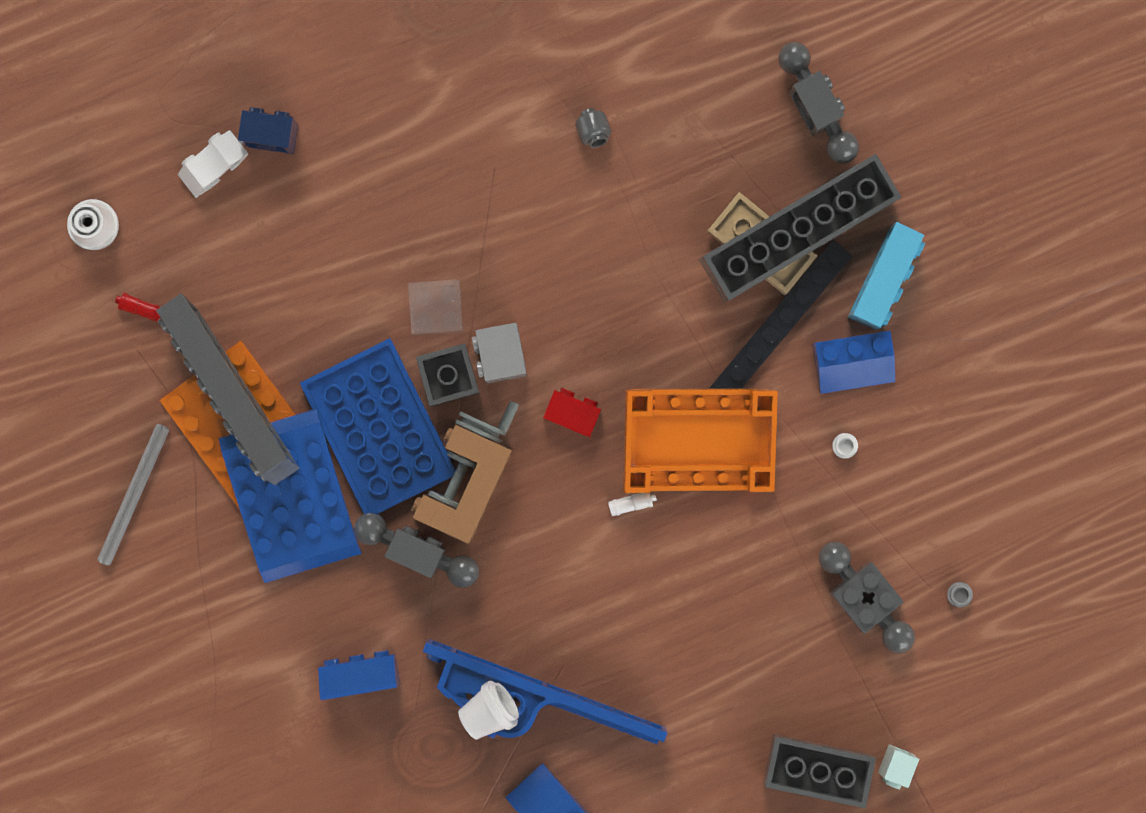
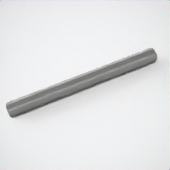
M157 424L153 430L97 558L104 565H110L113 561L168 435L169 428L162 424Z

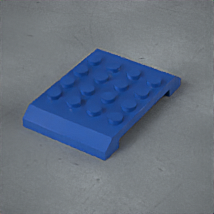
M317 408L270 422L299 466L298 470L276 485H273L268 480L264 482L260 476L257 477L249 466L252 461L238 449L236 442L239 440L233 434L219 438L224 462L264 583L362 554Z

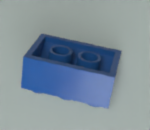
M891 331L812 344L820 394L895 382V355Z
M389 650L374 652V657L364 658V654L349 656V661L340 663L339 658L324 661V665L318 667L320 700L397 688L400 684L396 654H389Z

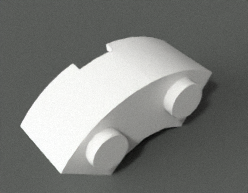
M230 130L222 135L220 132L213 135L208 140L209 144L196 156L191 155L181 163L183 167L177 175L195 198L220 182L219 177L229 168L233 171L248 155L247 151Z

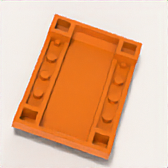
M771 389L626 390L623 492L734 490L774 492L778 391Z

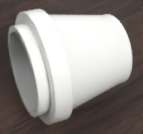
M89 199L78 203L71 210L67 220V229L71 239L78 246L88 250H100L109 246L116 238L119 230V220L116 212L110 205L100 200ZM86 218L92 219V225L89 227L84 225Z
M493 681L483 684L481 690L458 711L464 728L476 740L503 729L510 730L517 725V718L519 717L517 706L509 692L500 683Z

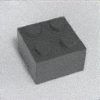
M465 343L416 357L430 407L480 393Z

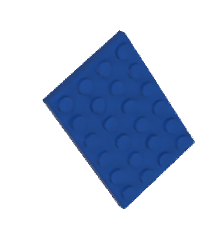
M391 338L300 382L311 408H317L324 434L364 514H379L453 477L456 469L450 457L447 456V451Z

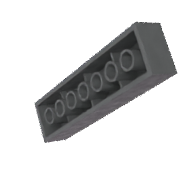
M874 154L698 260L725 303L902 197L877 154Z
M181 293L156 311L161 317L158 323L173 338L170 340L178 353L181 352L185 357L183 362L188 370L199 379L196 382L200 389L212 399L210 404L215 412L220 414L225 420L222 423L230 435L233 434L239 440L236 442V445L241 453L252 461L249 466L257 477L260 476L264 482L268 480L273 485H276L298 470L299 466L197 307Z

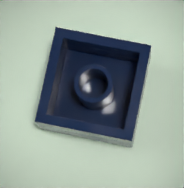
M249 107V111L242 110L238 134L239 143L246 148L294 154L298 123L290 116V113L275 111L274 115L265 113L264 109Z

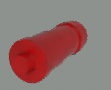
M125 292L122 296L117 295L115 303L118 304V310L137 314L156 322L161 318L156 311L160 308L159 305L145 302Z

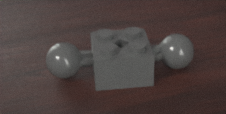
M790 42L784 45L779 52L778 62L782 70L788 74L795 75L798 83L792 86L789 94L811 135L815 136L825 130L829 137L827 142L829 157L841 164L851 162L859 152V143L852 133L842 131L839 122L845 116L843 113L845 107L839 97H834L831 91L833 88L831 80L827 75L823 76L821 71L813 75L808 68L811 55L805 45L799 42Z
M375 513L363 514L355 523V536L361 543L376 545L381 542L388 545L389 548L384 557L429 578L435 575L438 568L447 572L448 579L454 586L467 588L472 586L479 577V566L473 558L466 555L455 558L444 555L446 548L442 547V541L431 536L427 539L419 536L420 531L406 525L404 529L398 528L394 532L388 529L384 519Z
M834 541L825 544L819 552L821 567L828 573L839 574L843 579V582L829 593L860 632L865 634L876 624H879L884 630L882 635L883 643L889 651L905 653L910 650L915 642L914 630L908 623L895 621L890 615L891 612L904 603L893 587L870 561L855 571L850 565L851 553L843 543ZM863 592H866L868 594L872 593V596L870 597L871 601L869 603H862L861 600H863L864 598L862 595Z

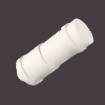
M636 493L628 497L609 501L608 504L611 515L619 516L630 511L653 507L652 502L657 501L655 493Z

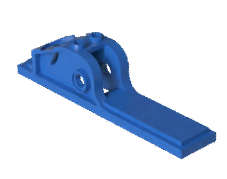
M428 639L423 649V652L427 653L426 658L441 663L442 660H446L437 688L461 708L470 701V699H467L466 693L472 694L473 698L481 690V686L488 681L500 683L509 692L511 697H516L520 701V706L517 707L519 712L517 725L510 730L503 729L487 735L488 737L495 738L496 735L505 738H515L525 734L532 727L539 710L548 704L654 744H658V741L664 742L668 732L664 726L437 641Z

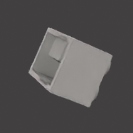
M517 323L475 330L476 336L472 337L474 352L480 354L481 362H477L479 378L484 377L485 382L489 384L527 377Z

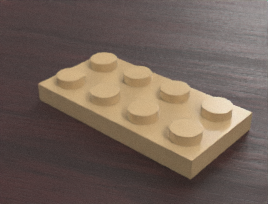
M739 192L708 229L707 233L723 245L770 216ZM811 251L765 280L783 295H786L817 255Z

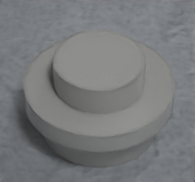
M956 582L948 588L947 598L953 606L965 607L971 602L973 592L968 584Z

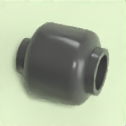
M593 108L582 111L581 116L575 123L580 141L591 148H597L606 144L612 130L605 113L599 110L595 111Z

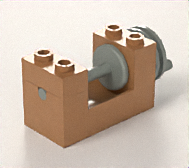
M512 401L509 402L498 428L460 411L459 415L463 417L462 421L456 420L455 423L458 425H455L454 429L449 427L443 442L447 443L445 448L450 450L447 451V456L459 461L456 471L444 495L429 491L428 495L425 494L422 498H416L411 509L415 513L413 519L465 543H471L513 452L493 441L502 444L503 440L498 438L500 434L506 435L519 404ZM468 467L475 468L460 502L454 501L453 499Z

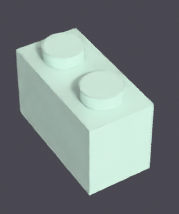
M889 744L878 773L883 777L882 781L899 790L901 786L909 788L919 758L913 753Z

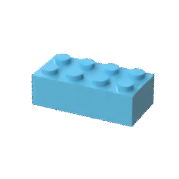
M898 222L890 226L847 318L873 330L888 324L893 313L889 309L892 304L899 301L904 290L900 286L903 281L905 282L906 279H909L913 272L914 265H911L913 258L919 257L925 246V242H922L924 234Z

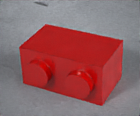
M562 387L560 392L554 390L543 419L590 438L601 412V409L597 408L598 402L584 397L583 401L573 398L574 392Z

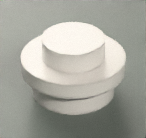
M842 433L835 437L832 448L838 457L850 458L857 452L858 443L853 435Z

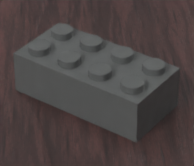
M773 734L763 785L766 788L866 809L876 758L867 753Z

